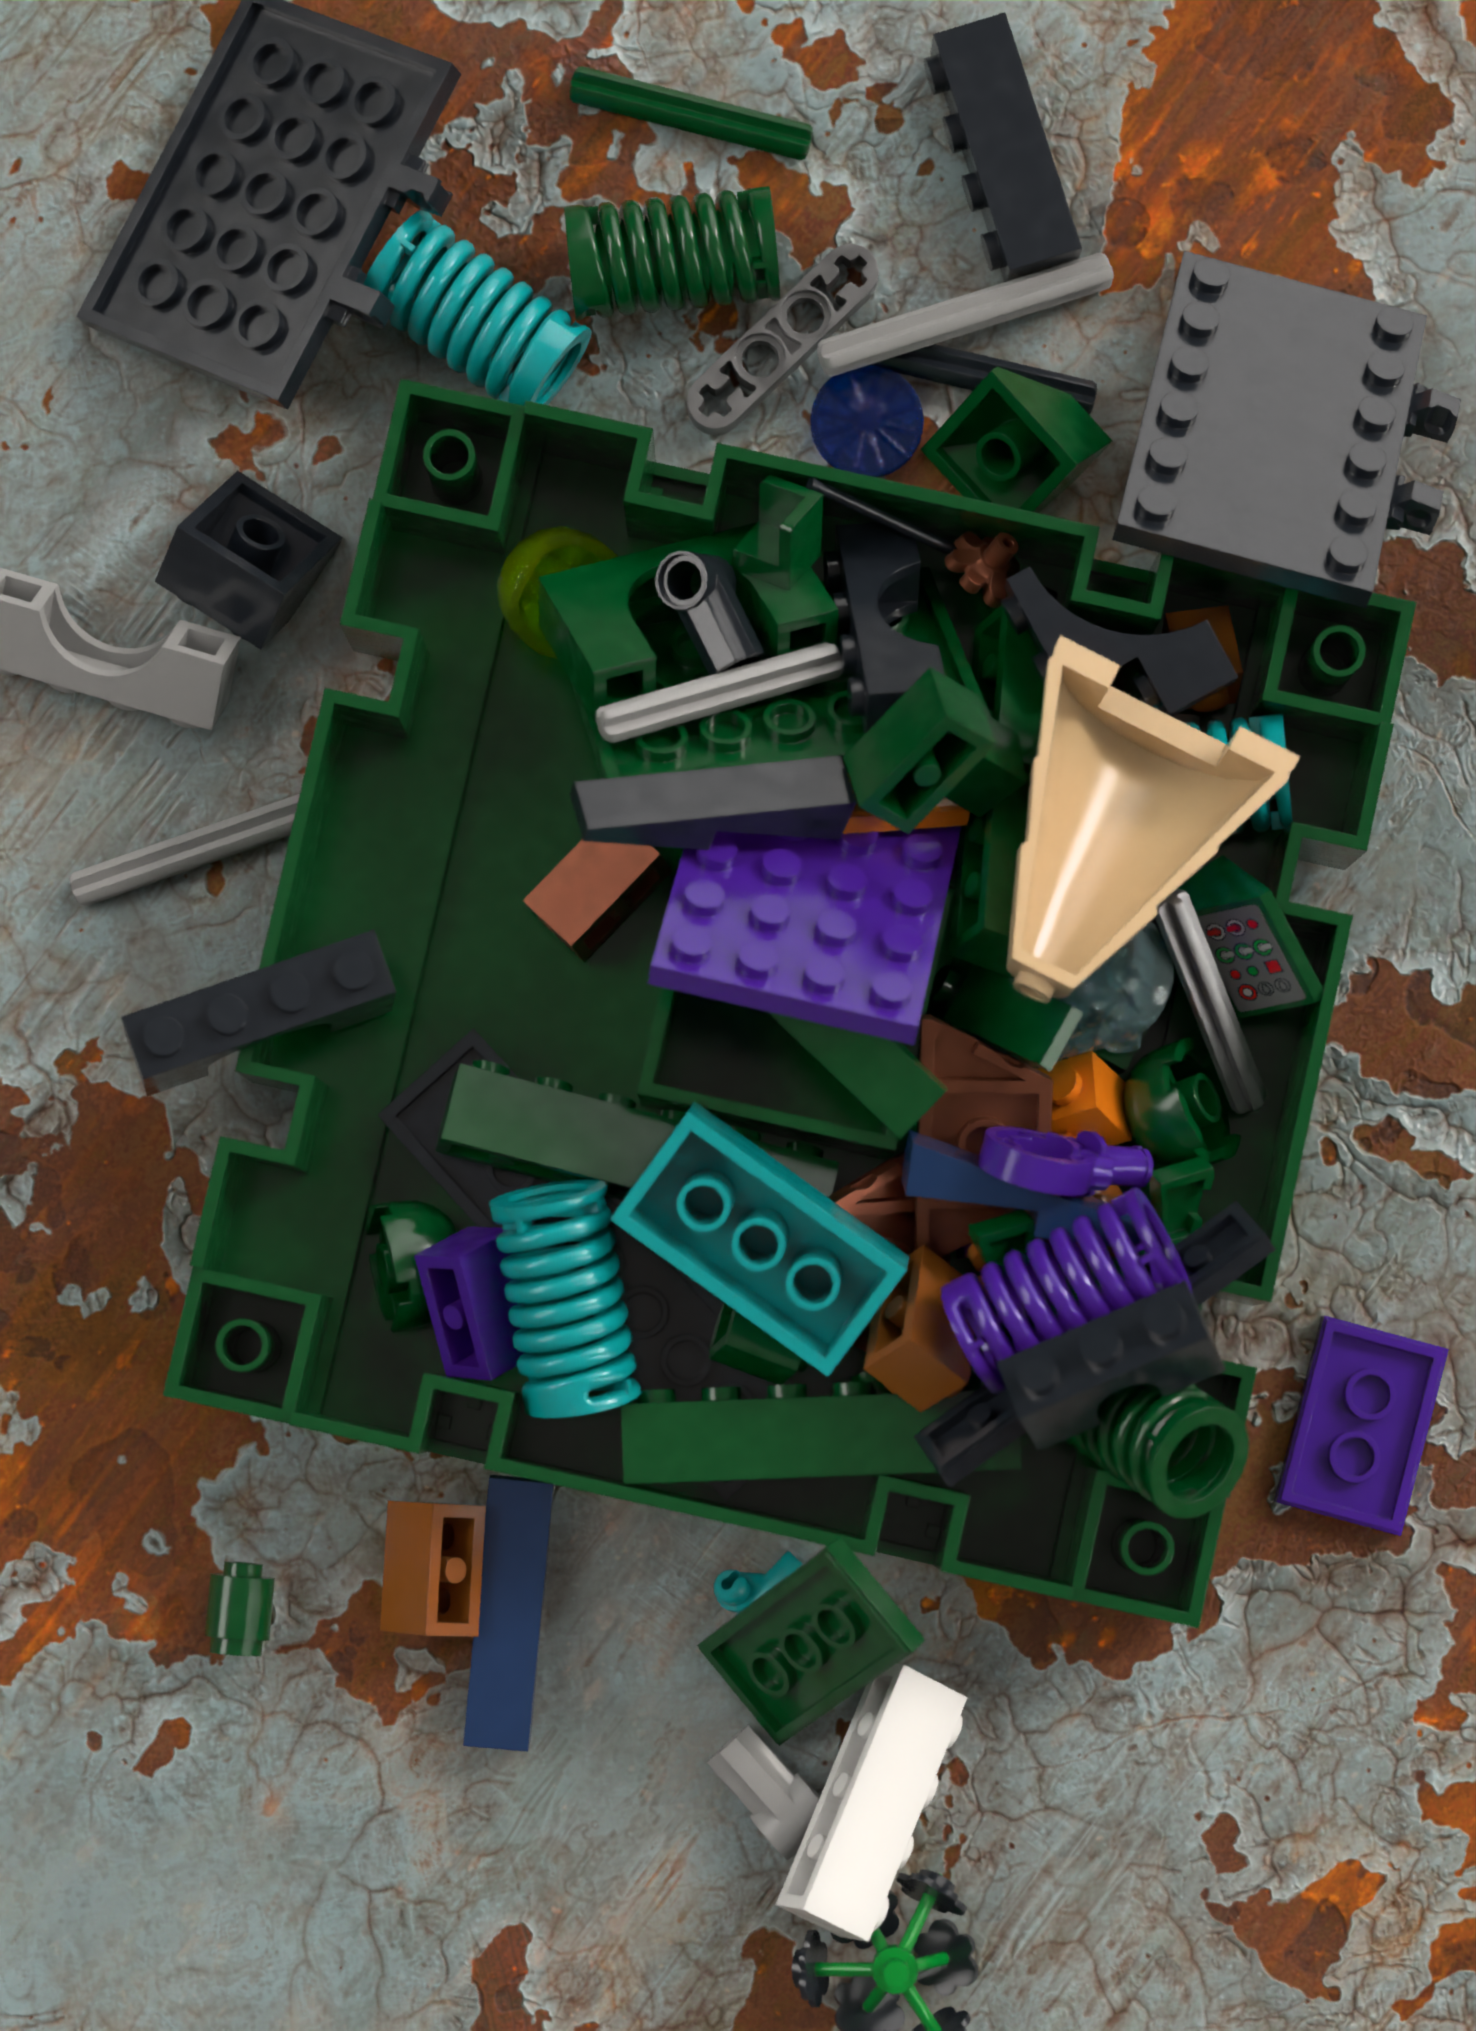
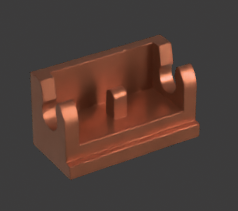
M582 839L522 901L538 916L537 918L585 962L659 886L672 870L653 846L586 842Z

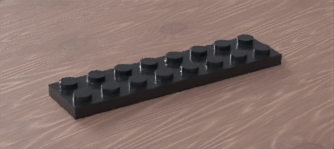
M473 1028L377 1116L478 1227L503 1228L502 1225L496 1224L492 1220L489 1202L493 1198L521 1188L551 1182L435 1152L452 1080L459 1064L471 1066L474 1060H485L509 1068ZM510 1069L509 1076L518 1078L516 1074ZM604 1196L606 1205L610 1208L611 1215H613L622 1200ZM545 1217L532 1220V1224L565 1221L572 1219V1217ZM611 1221L608 1226L613 1229L616 1238L612 1251L618 1255L620 1268L616 1275L622 1279L624 1293L620 1299L626 1303L628 1317L624 1324L630 1328L632 1334V1342L627 1350L634 1354L637 1364L630 1377L639 1382L641 1390L675 1389V1402L702 1401L701 1388L741 1387V1400L767 1399V1386L777 1384L709 1359L713 1332L723 1305L718 1297ZM564 1242L552 1246L577 1245L581 1242ZM580 1266L574 1269H583L586 1266ZM596 1339L587 1343H595L601 1339ZM789 1378L782 1385H793L795 1382ZM750 1479L708 1482L727 1501Z

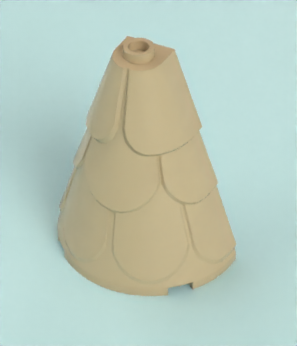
M1060 636L1057 641L1053 655L1048 660L1046 667L1037 757L1034 758L1031 766L1025 843L1020 845L1016 858L1007 970L1016 978L1013 983L1014 988L1023 995L1042 1003H1049L1052 997H1067L1150 923L1158 914L1157 906L1218 852V846L1288 781L1289 773L1295 768L1300 757L1241 726L1230 741L1225 744L1110 686L1120 665L1063 636Z

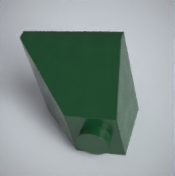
M996 367L990 371L920 450L963 497L1039 513L1069 487L1113 440L1071 394Z

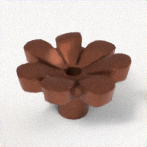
M971 531L965 532L955 540L957 549L946 556L945 565L951 572H965L959 580L964 590L968 593L976 594L980 588H983L982 594L985 604L992 608L1001 607L1000 600L1008 595L1004 588L1006 579L1017 574L1021 568L1018 560L1014 557L1019 549L1018 542L1013 536L1004 532L999 533L995 539L985 537L982 540Z

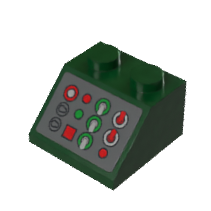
M1222 855L1195 872L1177 888L1189 894L1237 1019L1312 1004L1321 1000L1324 989L1272 891Z

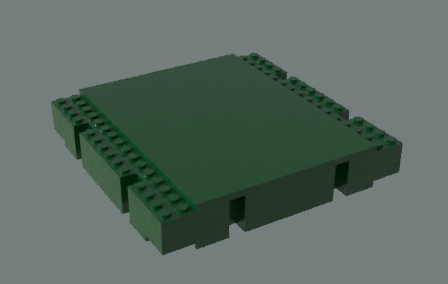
M400 379L373 498L368 500L340 620V626L353 651L398 661L389 702L324 688L259 969L374 930L396 989V995L392 1011L334 1032H330L327 1023L302 1028L256 1043L239 1051L235 1072L252 1083L292 1091L298 1094L284 1150L223 1136L219 1137L191 1256L190 1266L193 1267L162 1396L412 1453L433 1452L485 1464L484 1469L826 1546L840 1536L853 1552L875 1556L876 1552L931 1564L939 1571L1199 1628L1226 1499L1230 1498L1231 1493L1219 1505L1205 1514L1193 1518H1175L1161 1511L1154 1503L1144 1499L1137 1491L1126 1486L1123 1481L1112 1476L1108 1470L1098 1466L1092 1459L1083 1455L1065 1440L1038 1451L1026 1432L1021 1436L1022 1469L972 1471L950 1488L938 1472L750 1479L725 1501L708 1481L624 1484L621 1406L573 1417H531L525 1414L521 1391L523 1384L529 1381V1379L518 1372L517 1366L493 1380L446 1377L432 1324L393 1333L390 1330L393 1320L385 1321L382 1316L374 1289L368 1255L376 1253V1246L380 1243L379 1233L367 1235V1212L370 1206L401 1200H418L434 1205L451 1219L456 1232L468 1226H478L377 1115L474 1028L519 1079L535 1082V1078L540 1076L560 1079L573 1086L572 1093L595 1099L598 1098L600 1093L625 1096L636 1102L635 1109L660 1115L661 1111L665 1109L687 1112L695 1101L729 1126L744 1127L760 1133L762 1136L760 1142L785 1148L788 1142H799L818 1147L824 1151L823 1158L839 1162L833 1193L906 1149L908 1132L901 1139L897 1137L767 1011L648 984L652 959L684 848L653 846L662 855L672 872L585 962L537 918L538 916L522 901L583 839L570 797V791L574 782L601 779L570 679L539 627L538 577L704 535L713 536L716 532L756 523L759 521V487L767 475H773L805 488L809 478L814 477L905 521H912L913 525L954 544L958 537L968 531L976 534L981 540L985 537L995 539L999 533L1003 532L1010 534L1019 545V549L1014 555L1021 567L1019 572L1030 567L1043 586L1057 592L1056 601L1079 618L1107 630L1124 634L1158 635L1162 633L1165 613L1229 606L1243 669L1237 701L1212 712H1197L1193 709H1186L1178 714L1200 716V731L1205 733V726L1210 720L1218 719L1222 721L1229 742V724L1232 719L1243 717L1249 723V717L1283 713L1286 749L1300 757L1295 768L1289 773L1293 822L1285 829L1272 830L1271 824L1267 831L1258 832L1252 827L1249 817L1245 830L1241 834H1230L1218 846V852L1203 867L1223 855L1272 891L1324 989L1321 1000L1316 1003L1238 1018L1267 1094L1263 1100V1107L1256 1112L1248 1111L1243 1114H1237L1233 1110L1227 1112L1230 1135H1241V1143L1235 1156L1212 1164L1214 1167L1211 1190H1203L1197 1212L1203 1219V1225L1237 1201L1267 1235L1275 1248L1274 1252L1212 1297L1251 1306L1271 1303L1353 915L1289 901L1297 860L1346 870L1367 852L1394 726L1391 721L1417 602L1373 592L1367 608L1161 553L1157 554L1150 570L1094 559L1100 530L1099 526L722 443L716 444L710 474L656 462L653 428L531 401H525V406ZM823 497L821 556L811 566L820 582L824 581V552L835 551L836 525L879 523ZM916 540L921 561L920 568H930L972 670L975 628L997 608H992L985 604L982 594L983 588H980L976 594L968 593L963 589L959 580L965 572L955 573L948 570L945 565L947 554ZM1276 799L1270 801V812L1278 811ZM948 888L921 1015H926L935 974L944 965H950L954 956L949 955L954 889ZM1109 959L1067 997L1053 998L1081 1011ZM1179 976L1127 1070L1119 1075L1125 1082L1132 1068L1143 1056L1159 1047L1189 1036L1195 1038L1194 1049L1199 1054L1208 1052ZM920 1021L914 1045L900 1042L918 1060ZM1064 1047L1056 1062L1079 1054ZM1027 1064V1065H1029V1066H1031V1067H1033V1068H1035V1069H1036V1068H1039V1067H1036V1066ZM917 1123L910 1130L917 1132ZM1128 1141L1115 1146L1132 1147L1138 1145ZM1153 1161V1170L1164 1167ZM1148 1182L1145 1187L1138 1189L1142 1191L1151 1203L1150 1183ZM1118 1186L1123 1194L1133 1189L1132 1186ZM956 1250L950 1252V1266L962 1275L973 1273L977 1277L981 1276V1272L975 1269L969 1258L958 1259ZM991 1303L995 1313L998 1314L993 1303ZM1203 1303L1198 1306L1200 1311L1202 1310ZM851 1345L828 1377L811 1364H808L803 1372L797 1371L790 1378L795 1384H806L807 1397L833 1396V1383L851 1382L850 1378L865 1371L866 1351ZM1222 1360L1225 1371L1193 1385L1238 1414L1243 1423L1246 1424L1257 1367ZM611 1390L590 1391L588 1397L602 1395ZM632 1400L627 1404H636V1402Z

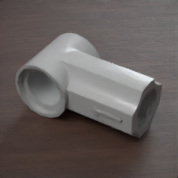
M747 1724L727 1741L707 1763L729 1790L751 1811L752 1814L749 1817L760 1832L785 1859L789 1860L797 1853L820 1795L799 1773L793 1775L752 1727Z

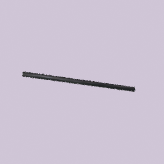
M814 477L809 478L806 488L822 493L823 497L949 555L953 550L957 549L954 543ZM1043 586L1046 589V591L1056 600L1058 596L1057 592Z

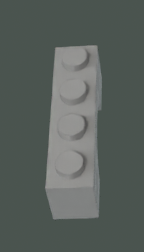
M0 568V674L25 676L48 683L52 688L60 692H80L108 700L119 709L128 711L142 710L170 718L173 723L181 727H201L212 731L229 702L241 637L179 620L167 636L152 645L141 648L111 646L90 636L73 620L64 605L58 584Z

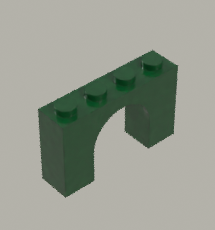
M756 523L716 532L713 536L704 535L538 577L539 627L594 722H596V711L600 707L656 691V656L639 627L655 616L676 610L666 605L657 593L655 579L661 561L676 551H689L718 555L727 560L733 568V549ZM811 567L790 591L734 570L737 579L735 594L765 651L764 655L767 659L821 643L837 646L839 609ZM698 568L691 577L690 586L694 596L701 587L702 577Z

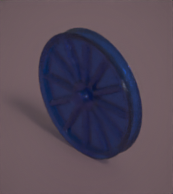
M867 365L832 376L821 387L812 406L811 434L818 452L833 468L879 478L900 469L914 455L923 433V409L916 391L905 378L888 368Z

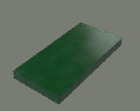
M839 1536L713 1631L697 1646L771 1738L780 1746L912 1654L926 1640Z

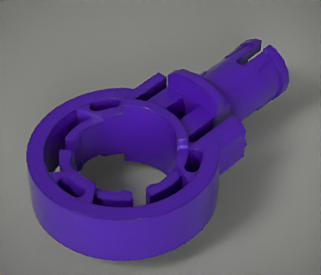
M990 1127L986 1130L978 1160V1165L983 1171L1000 1180L1034 1191L1065 1196L1090 1197L1095 1194V1190L1105 1191L1109 1185L1142 1188L1147 1185L1153 1174V1159L1148 1149L1136 1145L1132 1147L1106 1145L1105 1140L1097 1132L1081 1131L1078 1133L1077 1139L1049 1131L1043 1133L1018 1127Z

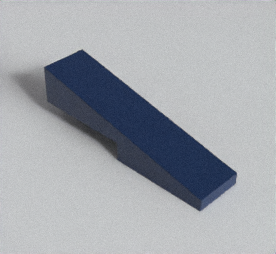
M908 1131L901 1178L906 1195L1030 1210L1029 1216L1034 1221V1237L1049 1239L1050 1232L1059 1226L1066 1228L1075 1242H1077L1072 1230V1222L1076 1217L1086 1215L1094 1222L1106 1246H1111L1097 1217L1098 1207L1108 1202L1091 1196L1055 1195L1010 1184L983 1171L978 1165L980 1155L915 1131ZM1129 1213L1120 1217L1133 1245L1140 1242L1141 1239Z
M490 1474L485 1515L478 1637L473 1638L463 1746L528 1752L532 1734L554 1484L523 1477Z

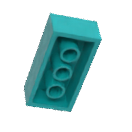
M695 1101L610 1218L619 1227L827 1377L907 1271L910 1257Z

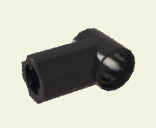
M676 551L661 561L656 572L655 586L658 596L662 601L677 610L709 676L759 662L765 651L735 594L737 579L732 566L727 560L718 555ZM698 568L702 580L701 587L694 596L690 586L691 577Z

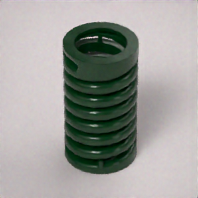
M770 186L747 188L745 191L737 192V198L729 190L720 191L717 194L715 205L709 194L705 192L697 193L692 199L691 208L686 197L673 195L668 201L667 211L661 199L652 197L645 201L643 215L639 203L635 200L623 201L620 206L619 216L616 207L610 202H601L598 206L588 207L583 205L564 206L576 320H582L585 316L596 315V312L602 318L610 317L614 312L612 288L618 311L624 316L632 315L636 312L638 308V294L643 310L647 313H656L662 306V291L668 309L672 311L681 310L686 303V287L690 304L696 309L704 308L710 300V284L715 303L719 306H728L734 297L733 263L740 298L744 303H754L757 298H770L773 301L780 300L778 254ZM763 268L765 280H760L756 283L755 269Z
M1135 1384L1119 1389L1103 1399L1097 1406L1096 1414L1101 1425L1065 1440L1083 1455L1092 1459L1098 1466L1108 1470L1112 1476L1123 1481L1126 1486L1137 1491L1144 1499L1154 1503L1161 1511L1175 1518H1193L1205 1514L1219 1505L1232 1492L1242 1476L1249 1451L1247 1429L1238 1414L1213 1399L1207 1393L1197 1389L1195 1385L1188 1386L1165 1397L1162 1396L1159 1388L1152 1384Z

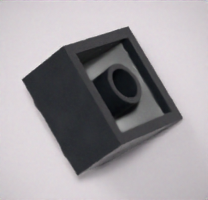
M237 470L177 526L155 582L176 595L182 602L195 607L228 628L234 635L241 637V639L248 641L261 650L291 620L339 547L343 537Z

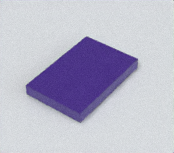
M1321 1316L1274 1502L1401 1536L1449 1349L1329 1316Z

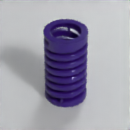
M1135 1187L1113 1199V1205L1111 1203H1104L1097 1209V1217L1116 1255L1125 1280L1118 1272L1094 1222L1088 1216L1080 1215L1072 1222V1230L1078 1245L1066 1228L1058 1226L1049 1234V1242L1053 1252L1044 1240L1035 1238L1027 1244L1026 1253L1029 1261L1019 1250H1011L1004 1257L1006 1272L997 1262L990 1261L983 1265L981 1269L982 1281L998 1314L995 1313L980 1280L975 1274L966 1273L942 1286L941 1298L959 1344L977 1375L992 1393L999 1394L1007 1389L997 1365L998 1361L1184 1280L1192 1293L1191 1284L1180 1256L1162 1221L1140 1189ZM1128 1213L1141 1239L1140 1242L1134 1245L1120 1218ZM1145 1250V1254L1139 1257L1138 1252ZM1082 1253L1084 1254L1095 1276L1099 1280L1102 1292L1097 1287ZM1147 1262H1149L1152 1277L1144 1266ZM1065 1276L1067 1277L1072 1288L1076 1292L1080 1305L1075 1300ZM1045 1293L1047 1294V1296H1048V1298L1050 1299L1051 1303H1052L1053 1306L1055 1307L1056 1312H1057V1315H1058V1318H1057L1056 1315L1053 1313V1311H1052V1309H1051V1306H1050V1304H1049V1301H1048V1299H1047ZM1027 1313L1033 1320L1036 1331L1030 1324ZM967 1321L973 1329L977 1339H974L972 1332L967 1324ZM1003 1321L1012 1335L1015 1348L1005 1335L1000 1322Z

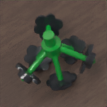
M922 1869L919 1874H898L896 1881L902 1885V1892L910 1898L919 1901L899 1944L889 1945L885 1939L893 1935L899 1927V1918L894 1911L898 1905V1899L895 1893L890 1890L887 1895L889 1907L886 1917L879 1928L872 1932L869 1942L839 1937L831 1933L832 1938L836 1942L843 1944L853 1941L859 1949H867L873 1945L877 1953L874 1955L872 1962H827V1946L825 1942H821L818 1930H808L805 1936L804 1947L797 1949L794 1953L792 1961L794 1986L796 1989H800L802 1999L808 2000L812 2008L820 2007L822 1995H825L828 1991L829 1977H852L850 1983L840 1984L834 1992V1999L840 2005L834 2016L836 2026L840 2031H899L905 2022L904 2011L896 2004L900 1998V1993L903 1994L921 2022L912 2031H967L965 2027L970 2023L971 2016L966 2010L956 2012L953 2007H945L932 2014L914 1987L916 1980L925 1986L934 1984L937 1993L942 1996H949L955 1993L957 1986L966 1987L973 1984L978 1976V1965L975 1959L971 1957L975 1950L974 1939L968 1934H959L958 1928L951 1920L945 1918L935 1920L930 1925L928 1933L920 1934L931 1909L942 1913H947L948 1911L961 1916L967 1910L966 1905L958 1900V1895L954 1892L955 1885L941 1873ZM912 1949H914L915 1953L918 1954V1956H917L916 1958L914 1957L913 1953L911 1952Z

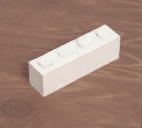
M896 1664L866 1685L778 1897L777 1906L839 1937L869 1942L872 1932L879 1928L886 1917L889 1907L887 1895L895 1875L906 1864L911 1855L914 1844L912 1833L921 1811L930 1804L937 1791L938 1777L936 1774L944 1754L955 1743L960 1734L963 1723L961 1713L967 1697L904 1664Z

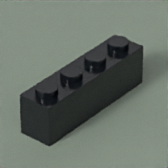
M1006 12L933 34L931 56L924 58L925 72L932 93L934 95L944 94L950 115L943 117L944 131L952 153L962 151L969 174L962 175V185L970 210L972 212L981 210L988 232L981 234L980 237L989 269L991 271L1000 269L1004 282L1079 259L1082 246Z

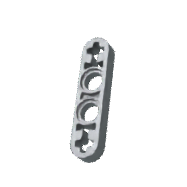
M856 244L840 245L827 254L693 383L687 397L689 419L693 425L705 434L721 435L728 433L742 422L818 349V343L821 340L829 338L871 298L876 290L879 275L877 260L873 254L863 246ZM843 263L846 267L852 268L859 263L864 267L861 273V281L864 285L858 288L850 282L836 293L835 302L842 307L835 311L828 297L814 288L817 283H821L824 291L827 293L839 280V269L837 267L839 264ZM798 303H812L822 312L823 324L815 332L810 334L797 333L788 324V312ZM763 345L774 350L778 356L779 363L772 374L766 377H755L745 370L742 364L743 355L753 346ZM728 368H731L740 385L753 393L748 397H744L742 390L738 387L726 401L728 415L722 417L719 413L713 412L708 417L702 414L704 409L702 394L708 391L716 397L730 386V377L723 373Z

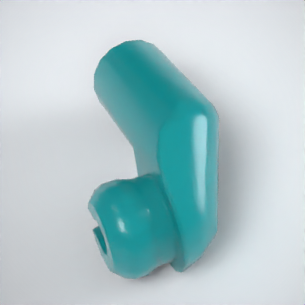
M787 1550L766 1574L740 1572L736 1569L725 1570L715 1579L713 1586L714 1594L721 1607L730 1612L738 1613L801 1566L802 1563Z

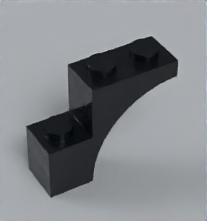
M1030 567L1006 579L1004 588L1009 596L1000 600L1001 606L1017 635L1028 631L1036 645L1039 654L1031 657V661L1043 685H1045L1048 660L1053 655L1055 645L1060 636L1120 665L1117 673L1134 664L1139 674L1130 679L1140 701L1155 709L1158 708L1159 711L1171 717L1233 685L1238 678L1208 620L1176 632L1158 635L1124 634L1093 625L1064 608L1046 591Z

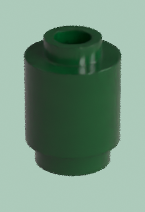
M224 1561L223 1573H210L205 1636L211 1637L210 1653L233 1656H262L263 1641L270 1640L275 1578L262 1576L263 1564Z

